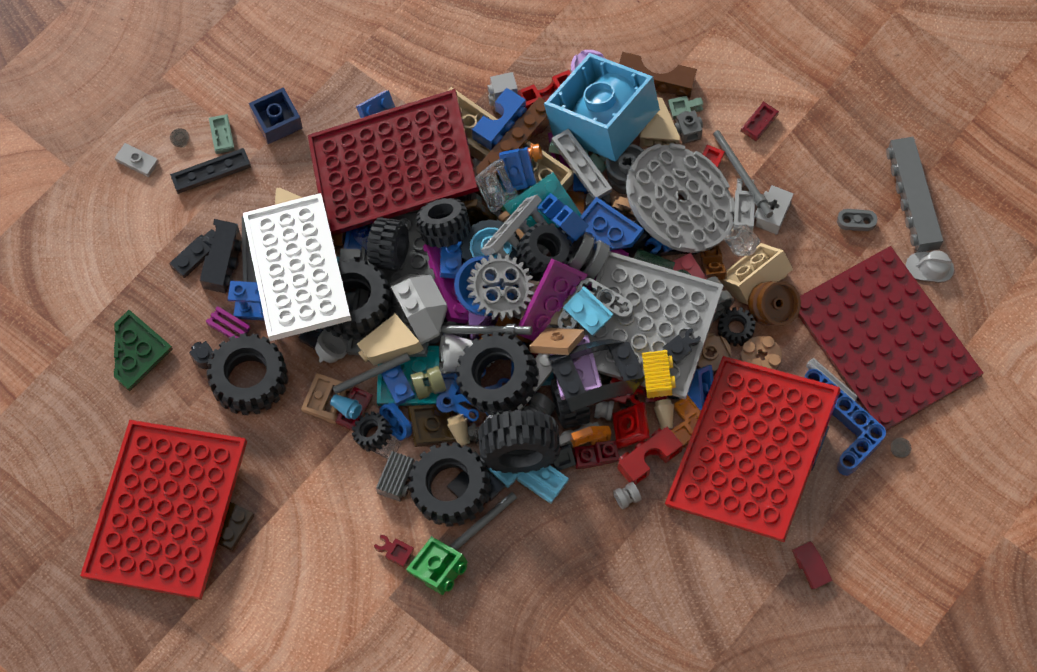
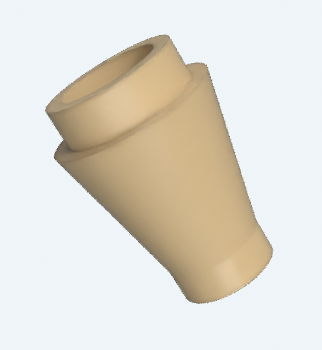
M669 399L656 401L654 410L661 429H664L666 426L670 430L673 429L674 404Z
M460 414L447 419L449 423L447 426L457 443H460L461 446L469 444L467 418Z

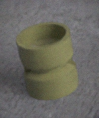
M438 366L427 369L426 373L418 372L410 375L418 400L430 397L432 392L436 395L446 391ZM428 380L430 386L425 387L423 382Z

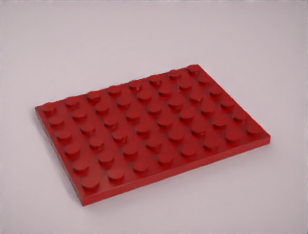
M723 356L665 505L785 542L840 394V387Z
M129 420L80 576L83 579L202 600L248 442L246 438Z

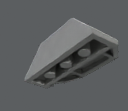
M407 274L390 283L421 345L439 336L448 306L432 276Z

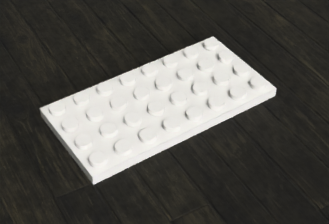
M321 193L243 213L269 340L273 341L351 321Z

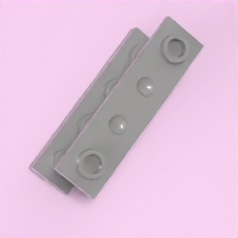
M538 195L526 198L481 249L482 253L485 256L491 254L498 255L500 253L502 259H504L507 253L504 251L503 245L508 241L518 251L516 248L519 241L515 237L516 234L514 232L520 228L525 234L530 227L526 224V218L532 216L537 223L542 224L546 222L537 211V206L542 201ZM537 244L540 252L546 256L549 250L545 246Z

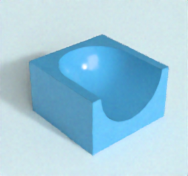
M591 53L584 58L544 103L554 137L569 129L583 149L616 161L660 110L653 76Z

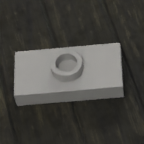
M124 143L115 156V161L147 177L150 176L159 163L157 158L127 143Z

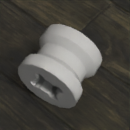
M614 401L598 403L594 418L599 419L603 417L607 421H611Z

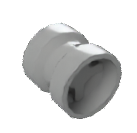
M633 482L626 484L622 489L618 488L613 491L614 497L621 509L627 508L632 502L637 503L641 501L639 490Z

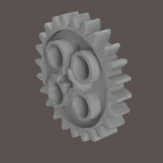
M498 253L496 259L491 254L488 257V261L482 258L481 264H475L476 270H471L470 274L473 277H469L467 280L471 283L467 286V290L473 292L469 294L468 298H475L472 305L479 304L477 311L480 312L484 309L485 317L491 313L493 320L497 315L500 316L501 321L505 315L511 319L513 313L519 316V309L525 311L527 308L525 304L530 303L531 300L528 297H532L534 292L529 289H532L534 284L529 283L533 276H526L529 268L523 270L521 268L523 262L517 265L516 257L510 261L509 254L504 259H502L500 253ZM485 274H492L494 276V280H487ZM505 274H513L515 280H508ZM501 284V287H504V289L500 290V287L497 285ZM488 293L493 294V295L495 296L496 300H495V301H490V300H488V298L486 297V294H488ZM507 293H513L516 296V300L508 299Z

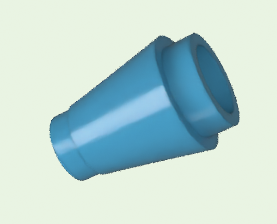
M337 394L331 398L330 405L347 419H356L360 415L362 405L359 404V401Z

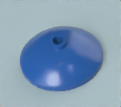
M477 256L466 261L458 270L454 282L455 294L460 304L469 312L479 316H484L485 310L483 309L478 312L479 304L472 305L475 298H468L469 294L473 291L467 290V286L471 284L467 280L469 277H473L470 272L472 269L476 270L475 264H481L482 258L488 261L489 256ZM485 274L487 280H494V276L492 274ZM505 274L508 280H515L513 274ZM501 284L497 285L500 287V290L504 289V287H501ZM491 293L486 294V297L488 298V300H490V301H495V300H496V298H495V296H494L493 294H491ZM507 293L508 299L513 300L515 295Z

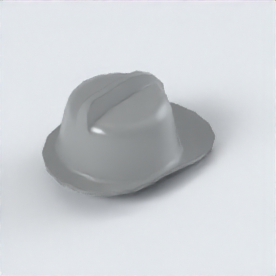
M939 250L916 252L906 262V267L913 277L921 281L945 282L954 273L952 260H950L946 253Z
M324 329L317 339L318 342L315 350L320 357V363L322 361L334 363L347 354L348 340L343 339L342 335L337 338L331 332H327Z

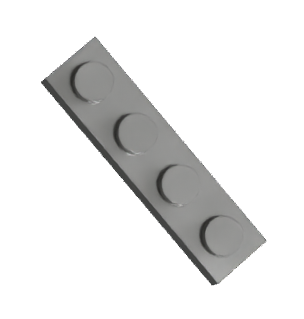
M569 129L552 138L554 146L593 199L596 197L600 199L612 192V187Z

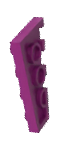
M424 244V252H427L429 256V267L433 269L435 275L434 282L448 306L445 315L447 321L466 324L469 321L468 310L460 304L456 297L454 289L455 279L440 277V248Z
M551 258L518 325L532 326V335L520 336L534 341L550 324L553 315L562 309L563 303L568 296H572L577 290L576 286L580 281H584L588 275Z

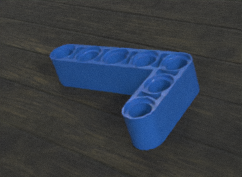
M810 369L804 377L837 386L817 369ZM841 390L832 415L858 437L842 453L837 463L839 473L848 476L854 473L882 444L886 436V430L876 419ZM839 406H846L848 411L841 410ZM855 419H860V420H862V421L864 422V424H863V425L857 424V423L855 422ZM870 433H876L880 438H873ZM857 447H863L866 452H859ZM843 461H850L852 466L844 465Z

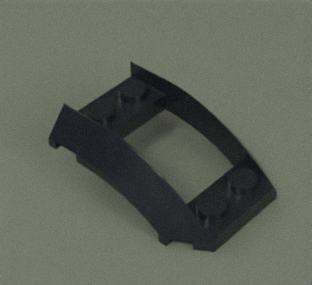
M612 339L594 341L576 346L569 355L554 354L548 357L571 414L586 406L590 407L613 398L626 395L632 396L645 380L644 373L631 344L625 341ZM609 350L623 381L586 391L572 360L594 352Z

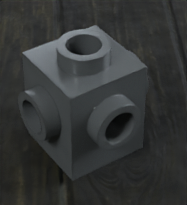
M684 111L677 115L674 125L682 144L701 140L703 122L701 117L697 116L696 111Z

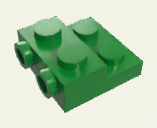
M431 536L406 570L412 576L423 581L427 587L443 595L446 591L452 590L456 577L465 573L468 561L462 553Z

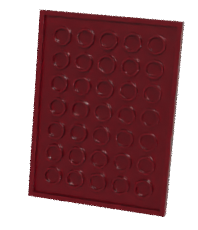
M455 89L308 135L318 194L321 193L331 236L373 224L377 218L389 219L421 209L434 200L457 198L479 191L458 95Z
M891 246L800 296L801 307L798 317L848 388L857 395V401L862 408L876 419L886 431L984 374Z

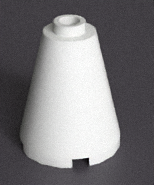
M443 333L444 336L441 337L440 356L443 363H440L439 369L441 374L456 372V367L460 366L457 361L460 355L464 356V348L466 346L470 347L473 343L471 342L472 340Z

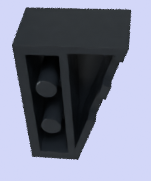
M214 219L213 225H215L216 231L214 238L210 237L209 244H212L209 255L205 256L200 282L203 289L226 294L230 281H233V270H236L238 267L239 252H242V237L237 223Z

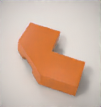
M688 395L686 399L682 398L674 403V410L683 422L671 429L683 444L682 448L688 445L701 410H699Z
M589 426L571 433L570 441L573 447L589 441L592 446L596 442L610 441L612 432L609 426Z

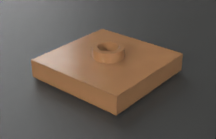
M546 328L530 345V352L569 355L585 337L584 330Z

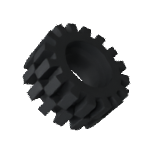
M733 307L732 311L730 308L727 309L726 313L723 312L719 319L718 335L725 338L729 345L733 343V347H736L737 344L743 346L744 342L753 337L755 330L753 315L749 316V311L743 312L741 307L739 310L736 307ZM732 321H739L744 325V330L740 333H734L729 329V324Z
M371 411V415L367 412L365 417L361 415L359 417L361 420L359 422L355 421L356 427H352L354 431L352 433L353 439L367 452L371 450L376 452V448L379 450L383 449L381 445L384 444L386 446L388 444L386 440H391L392 438L389 435L393 433L390 429L392 428L391 424L378 412L376 414L374 411ZM378 426L374 435L366 437L371 428Z

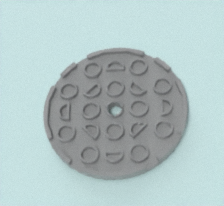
M657 144L644 150L631 164L626 180V191L630 207L638 222L657 241L678 251L690 253L703 252L717 246L732 229L735 202L728 190L730 186L716 165L698 151L692 152L680 144ZM678 194L682 195L685 201L678 200Z

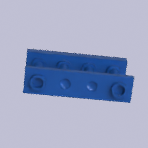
M230 281L228 301H235L234 316L238 319L265 321L257 282Z

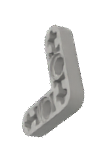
M591 278L582 280L572 295L573 297L584 285L592 284L593 290L598 291V288L601 289L596 296L599 301L604 293L612 296L610 303L602 304L614 315L625 319L633 313V305L628 299ZM616 298L619 299L617 301V304L621 306L627 304V309L629 310L628 312L624 311L623 313H620V308L616 305L614 306V309L611 308L614 305ZM565 310L562 311L558 318V326L562 329H575L578 322L571 318L572 326L567 325L564 328L562 321H567L570 317Z

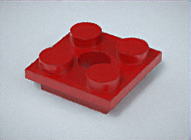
M644 402L612 413L618 449L650 438ZM631 421V426L627 429V425Z

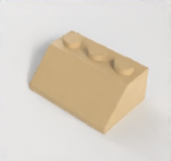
M760 243L726 270L727 279L720 280V282L737 301L748 305L749 295L756 285L765 281L782 280L793 268L784 250Z

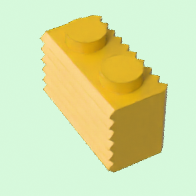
M667 350L642 353L647 398L671 396L672 388H676L675 376H670L669 370L673 368L672 356H668Z

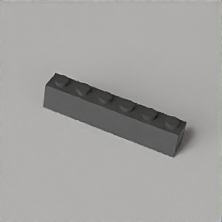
M914 137L891 140L889 147L886 148V156L888 160H891V174L896 178V192L901 196L900 205L902 211H905L906 227L911 232V245L915 246L916 252L938 250L943 243V238Z

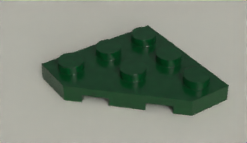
M128 310L114 323V378L130 392L173 348L132 311Z

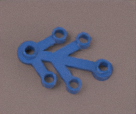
M484 369L481 379L485 376L486 369ZM455 373L454 381L448 392H443L437 397L436 406L442 412L454 411L458 414H463L468 422H476L479 417L478 411L475 409L468 410L459 405L462 402L471 403L463 394L455 395L459 388L456 381L457 374ZM502 378L497 382V384L484 388H500L502 387L501 384L507 383L509 379ZM444 399H449V400H450V404H449V405L444 404V403H443V400H444ZM469 413H474L476 418L471 419Z

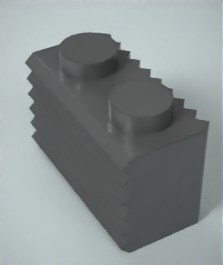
M391 451L376 487L377 494L401 502L402 497H406L409 492L410 471H414L412 465L415 459Z

